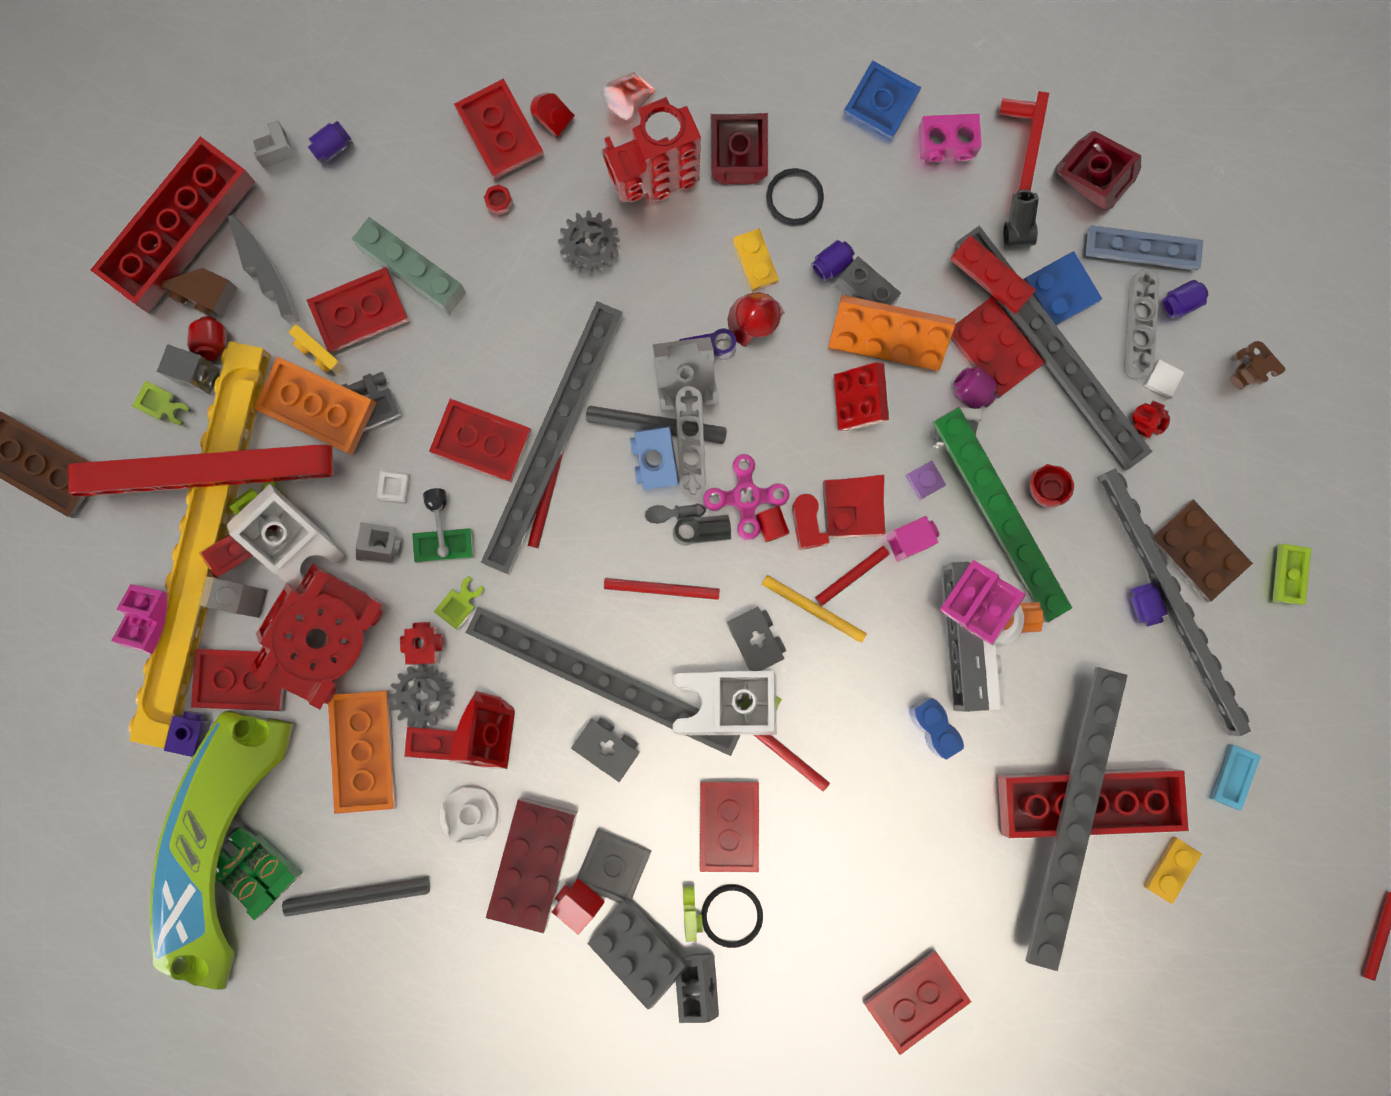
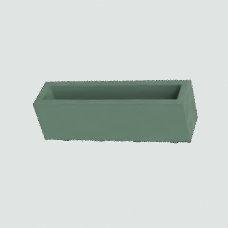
M368 217L353 236L352 240L359 250L382 267H386L389 272L448 315L451 314L466 294L460 282L371 217Z

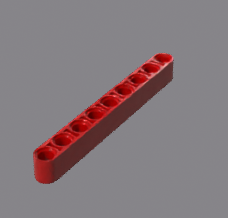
M320 444L68 464V492L71 496H97L328 478L334 476L333 450L331 445Z

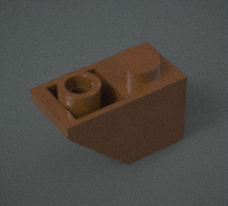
M205 268L165 280L161 285L170 292L168 296L170 299L182 305L190 302L196 305L194 310L210 317L213 313L221 318L237 290V287L228 279Z

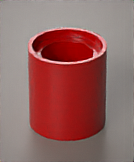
M780 506L756 514L765 542H770L790 534Z

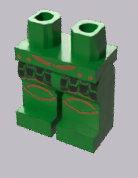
M241 827L228 839L239 851L232 857L221 847L215 879L222 883L225 889L247 909L246 913L253 920H256L303 873L273 845L267 842L261 833L254 836L250 831Z

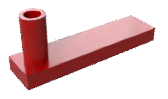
M1038 91L1036 102L1002 97L999 115L1033 119L1019 190H1029L1031 192L1049 92Z

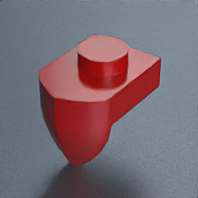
M554 93L539 94L532 99L530 104L531 114L537 118L552 136L558 137L575 116Z

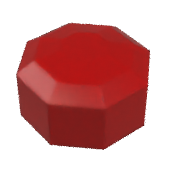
M499 184L489 187L483 197L488 211L496 215L509 212L513 204L508 188Z

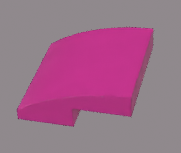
M972 560L940 608V611L993 646L1026 594L1000 579L999 575Z
M130 584L116 609L125 614L111 641L123 647L153 654L165 623L167 593Z

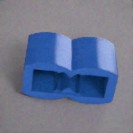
M926 697L909 708L910 717L914 725L925 733L927 746L937 757L947 760L964 749L960 733L948 723L947 713L936 699Z

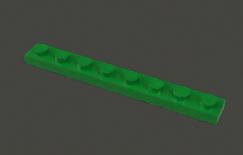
M960 407L934 420L932 424L1032 601L1040 602L1044 622L1049 623L1072 609L1069 600Z

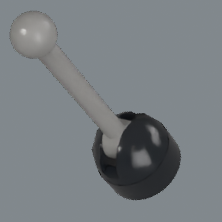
M433 488L423 493V499L426 508L435 513L440 546L437 553L441 557H446L449 554V549L445 546L440 511L444 510L447 505V495L444 489Z

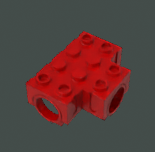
M664 97L637 109L641 120L640 125L632 129V141L614 147L610 136L604 138L605 148L602 150V155L621 203L638 201L644 194L648 202L652 200L661 201L668 198L671 192L678 189L688 190L694 187L697 181H700L701 135L688 106L678 109L669 103L667 97ZM659 112L674 115L679 121L680 131L671 140L668 137L658 141L652 139L645 128L646 122L651 115Z

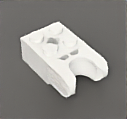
M271 484L227 524L230 536L270 571L298 588L305 576L300 571V567L307 557L320 555L332 563H338L345 557L340 547ZM277 525V530H267L269 526Z
M774 671L677 673L673 676V684L680 690L697 692L701 696L702 701L701 708L697 714L689 718L677 719L673 723V733L678 735H777L776 674ZM744 697H749L750 702L753 701L752 706H749L747 710H743L741 706L738 707V703L743 702Z

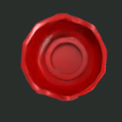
M1046 464L1033 472L1029 489L1032 498L1039 505L1055 508L1070 500L1075 484L1071 474L1063 467Z

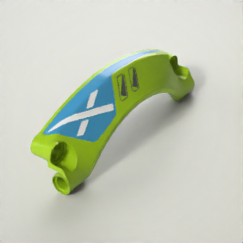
M230 710L220 713L198 747L179 783L159 837L150 894V935L153 965L156 970L174 980H185L194 986L222 990L227 987L235 952L228 944L221 930L215 905V876L219 853L228 828L243 801L258 782L284 760L294 723L273 718L264 720Z

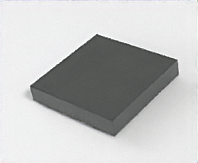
M598 828L577 879H580L596 894L620 904L626 899L631 901L652 850Z

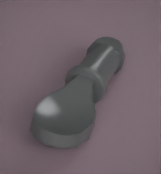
M699 503L679 507L676 505L675 509H669L663 505H655L645 511V519L650 523L659 524L666 522L676 516L677 520L684 517H700L704 515L706 509Z

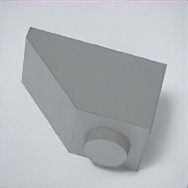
M207 576L199 605L259 618L266 590Z

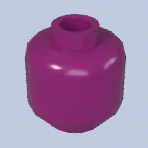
M967 367L954 380L955 396L969 408L979 409L983 406L987 408L997 397L995 393L997 388L996 380L982 368L974 367L970 369Z

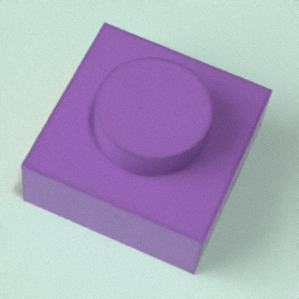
M933 460L906 475L919 500L946 486Z

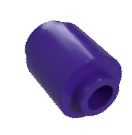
M338 121L333 124L329 122L308 138L311 142L308 149L318 161L323 158L328 162L347 148V143L352 139Z
M836 240L815 256V261L811 263V266L821 280L833 279L854 261L852 256L855 253L846 241L842 243Z
M1191 280L1168 292L1167 296L1162 299L1163 308L1169 317L1181 318L1206 305L1209 295L1208 290L1203 283Z
M1154 582L1131 589L1133 596L1130 598L1138 622H1145L1147 627L1164 622L1162 616L1168 615L1160 590L1155 588Z

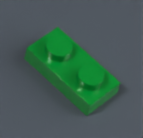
M472 529L443 531L445 546L449 549V554L446 557H441L437 553L440 547L437 531L412 533L414 562L424 563L474 558Z

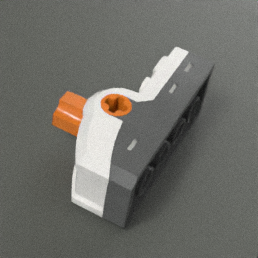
M995 560L976 561L998 574L1000 579L1009 583L1006 575ZM972 561L951 562L943 566L944 602ZM1040 602L1021 603L993 646L946 615L953 711L970 712L1004 709L1003 680L998 677V673L1002 672V661L1000 655H996V648L1011 644L1019 637L1020 633L1042 631L1044 620Z

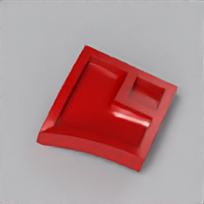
M884 475L823 481L826 532H828L829 538L879 537L886 534Z

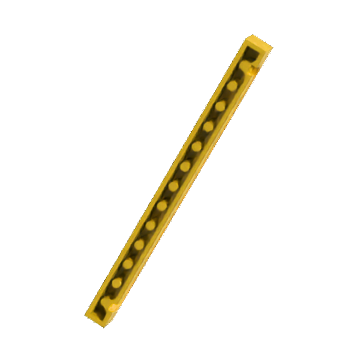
M229 341L227 349H224L221 357L223 365L221 375L217 377L214 385L216 393L214 403L209 406L207 413L209 421L207 431L202 434L200 441L201 453L248 450L257 415V410L254 409V406L263 389L271 359V354L265 349ZM239 485L200 487L188 490L186 496V503L188 504L186 515L182 517L179 524V531L181 533L179 543L175 545L172 552V560L174 561L172 571L165 580V589L167 590L165 623L153 654L150 655V658L144 664L143 674L145 679L143 687L138 690L136 696V704H138L136 715L129 724V733H131L129 741L165 748L172 716L183 715L194 670L195 649H199L209 610L208 607L201 606L199 603L206 577L215 578L199 552L227 536V524L231 521L233 513L228 504L236 499Z

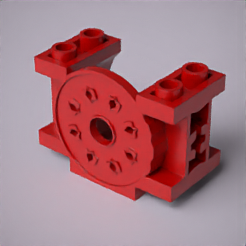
M312 563L298 588L288 583L285 584L256 632L258 642L262 647L251 664L254 677L264 682L269 681L307 700L309 705L320 710L324 703L329 704L336 693V688H334L336 683L334 680L345 674L357 661L363 645L362 629L367 631L370 625L375 626L383 613L380 610L382 604L374 596L357 589ZM321 608L323 612L318 614L317 611ZM297 614L302 616L300 620L296 619ZM341 619V623L337 624L336 620ZM313 629H321L327 636L325 644L319 648H312L306 643V636ZM287 633L291 634L289 638L285 637ZM342 639H346V643H341ZM296 653V657L292 658L291 654ZM331 656L336 657V660L331 661ZM312 662L315 663L314 667H310Z

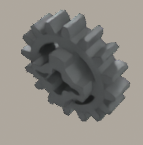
M590 210L587 211L584 218L579 213H576V221L573 222L567 219L568 229H560V233L564 237L558 239L559 247L563 248L560 251L562 258L568 257L566 262L569 267L576 264L578 273L582 271L583 267L587 268L589 275H592L593 268L595 267L601 273L603 272L602 265L606 263L608 266H612L610 257H618L619 255L618 250L614 248L620 246V239L615 238L618 235L617 227L611 228L612 220L610 218L603 222L602 213L600 212L595 218L592 217ZM578 230L577 237L572 239L574 233ZM590 239L594 245L589 246L585 243V240ZM608 243L605 252L601 255L600 252L602 247L606 246ZM580 256H584V257H587V258H589V259H583V258H580Z
M419 664L417 672L413 667L409 666L407 667L408 675L399 673L397 676L401 682L399 684H391V687L396 690V694L389 695V699L396 700V704L391 707V710H400L401 713L397 719L400 721L407 717V726L412 727L416 721H418L419 728H425L426 721L431 726L437 725L436 717L442 720L445 719L447 716L443 710L453 708L447 702L448 698L455 697V694L448 693L447 690L453 684L452 682L444 683L443 679L446 673L441 672L436 675L437 667L431 666L428 672L426 671L425 664ZM415 678L414 685L408 691H404L407 684ZM430 679L436 682L440 691H436L430 685ZM421 691L428 693V699L423 701L416 699V693H421ZM435 701H440L436 710L428 715L430 707ZM404 702H408L414 708L415 714L407 709Z

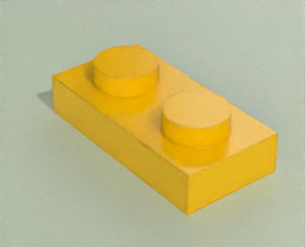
M760 228L733 237V243L751 291L755 292L778 284L779 278Z
M297 324L288 332L296 339L292 344L303 354L306 355L310 351L317 358L314 363L326 374L331 370L338 376L345 369L337 359Z
M1173 837L1143 887L1168 903L1173 904L1202 853L1182 840Z

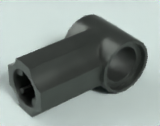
M1018 190L1016 194L1012 195L1009 222H1005L1003 227L1005 247L1036 245L1038 237L1036 215L1039 202L1037 193L1030 192L1029 190Z
M729 515L681 518L673 528L674 540L684 546L694 543L731 540ZM684 524L690 525L694 530V536L689 539L683 538L679 534V527Z

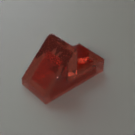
M633 72L606 83L602 93L609 98L607 106L624 121H628L634 116L637 109L642 107L650 98L655 89Z

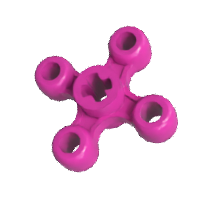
M748 454L738 455L733 461L732 468L738 478L737 486L730 491H723L715 487L710 488L705 492L703 502L706 508L711 511H718L726 506L737 508L741 516L737 526L738 534L744 540H753L760 533V524L755 517L756 508L764 503L776 507L783 506L787 503L790 493L789 489L782 483H775L768 488L757 487L752 480L756 464L752 456ZM746 462L749 468L742 470L739 467V463ZM743 491L745 494L747 491L751 492V500L753 502L749 503L748 500L746 503L741 502L742 495L740 492ZM780 491L783 494V498L776 499L773 496V492ZM712 495H717L720 498V502L713 504L709 498ZM746 524H750L753 526L754 531L747 533L743 527Z

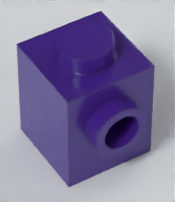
M184 711V715L172 716L164 751L193 757L208 733L211 721L202 719L203 714L192 711Z

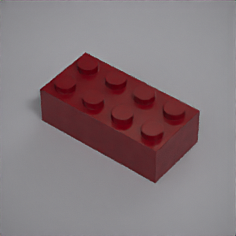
M524 797L517 800L486 914L487 919L544 934L548 927L554 898L576 822L577 811Z

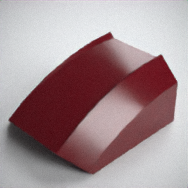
M768 113L710 114L712 177L722 184H756L768 175Z
M1091 131L1078 140L1058 163L1057 173L1083 196L1103 209L1108 210L1113 208L1128 188L1135 183L1141 170V155L1096 131Z

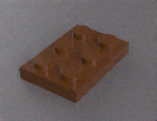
M1194 499L1185 504L1153 533V541L1156 547L1163 552L1171 564L1206 602H1212L1253 564Z

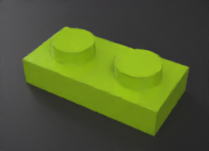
M1289 544L1278 545L1273 602L1306 605L1312 548Z

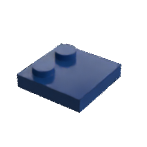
M872 60L845 107L844 113L892 140L919 94L921 87Z
M1074 251L1024 278L1028 284L1036 289L1032 295L1056 326L1102 300Z

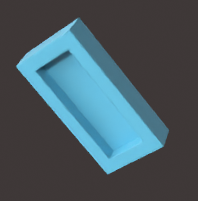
M1229 744L1210 799L1242 811L1261 756L1236 745Z

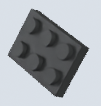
M629 899L623 900L587 943L647 1010L655 1006L690 965Z

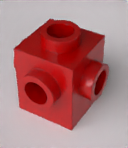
M430 622L412 623L411 629H404V636H400V651L405 653V665L440 663V651L444 650V637L442 633L439 634V628L430 627ZM423 639V640H424V645H423V647L421 648L420 642H421V640Z

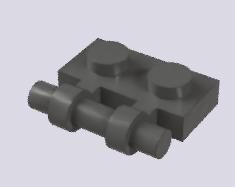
M383 371L375 375L369 373L362 376L363 380L351 385L347 383L341 385L356 393L368 390L370 396H367V398L377 402L364 431L401 416L391 390L386 388L378 391L377 386L387 382Z

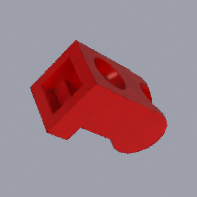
M811 494L799 495L792 505L799 550L827 546L830 543L828 532L820 533L816 515L819 510V503Z

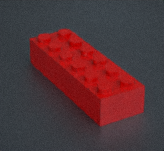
M200 136L90 271L149 314L167 292L161 286L163 281L180 276L255 184L254 179L244 168Z
M1168 768L1105 771L1090 835L1189 831L1184 770ZM1070 772L998 775L1001 835L1007 838L1055 837Z

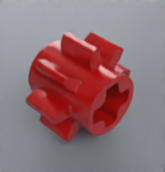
M1152 400L1151 404L1144 403L1137 407L1133 414V423L1135 424L1134 428L1139 429V434L1151 438L1152 434L1158 436L1166 431L1170 423V416L1168 415L1169 411L1164 409L1165 405Z

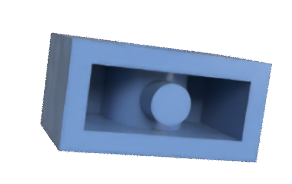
M671 426L636 430L634 432L635 437L630 438L632 453L633 455H638L640 466L635 467L637 483H643V490L678 485L679 477ZM656 450L662 455V462L659 465L648 463L646 455L649 451Z

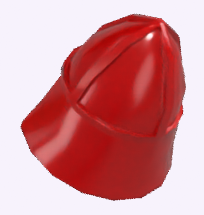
M761 292L749 293L737 299L730 308L727 318L728 329L734 333L736 342L746 347L752 337L758 338L772 335L779 325L781 315L785 314L780 303L770 295Z

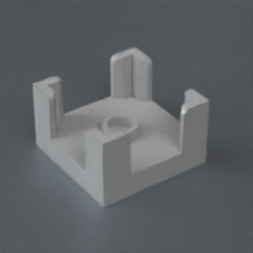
M710 337L653 344L661 411L675 409L674 400H676V395L685 386L696 387L701 392L704 405L719 404L713 365L715 363L714 352ZM688 390L686 391V395L682 396L681 399L694 398L697 396H693L692 392Z

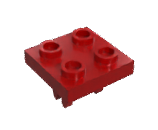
M874 362L834 374L838 430L848 431L889 420L884 363Z

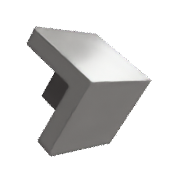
M278 120L267 124L271 134L253 141L256 149L254 155L263 168L295 157L287 133Z

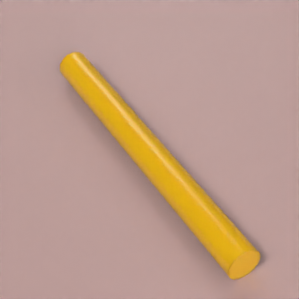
M767 575L761 584L856 641L862 643L865 639L866 632L771 576Z

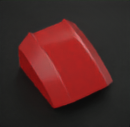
M475 691L455 732L449 762L482 768L507 769L515 715L514 708L501 697Z

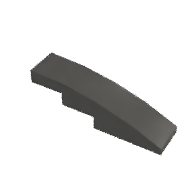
M233 214L229 215L228 219L243 270L252 278L258 277L262 293L270 301L276 299L281 317L289 324L300 321L291 294L269 255L247 228Z

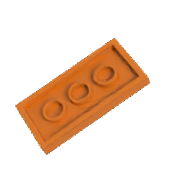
M841 295L828 348L940 371L955 327V319Z
M277 356L254 409L353 455L377 402Z
M389 690L335 694L328 704L334 814L395 809Z

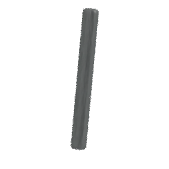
M588 406L586 411V421L636 430L670 425L672 435L677 436V419L597 406ZM685 421L682 424V431L687 436H694L698 433L699 426L697 422ZM703 424L705 441L725 442L727 428Z
M427 877L286 899L282 902L283 915L288 917L426 895L430 892V882Z

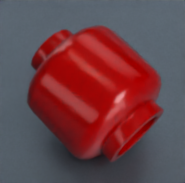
M203 316L191 322L188 327V350L201 355L208 361L217 360L218 357L222 356L224 349H227L226 327L210 316Z

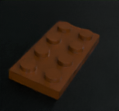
M0 411V479L63 515L73 518L86 496L69 495L68 464L91 461Z

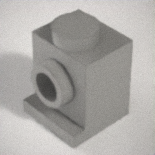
M361 522L355 549L356 560L362 561V559L391 563L392 555L398 556L401 539L396 538V528ZM376 545H383L384 548L376 547Z

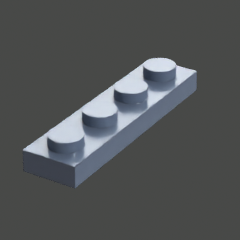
M1091 225L1087 233L1085 256L1197 271L1201 268L1203 240Z

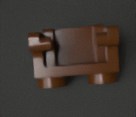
M1254 341L1247 348H1243L1235 354V360H1240L1243 355H1246L1249 361L1246 364L1241 363L1230 377V380L1236 388L1242 390L1251 383L1263 384L1267 382L1268 376L1266 374L1268 372H1271V375L1276 377L1286 369L1264 343ZM1254 348H1257L1260 353L1256 355L1253 352Z

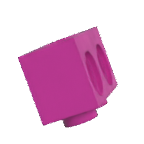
M980 114L923 116L918 127L920 159H929L930 162H940L946 158H957L959 161H967L977 156L982 147ZM964 135L970 142H962L958 136ZM936 136L940 138L942 143L936 144L931 141L930 137Z
M927 516L897 528L885 536L897 562L939 543L937 537H939L937 526L932 520L929 521Z

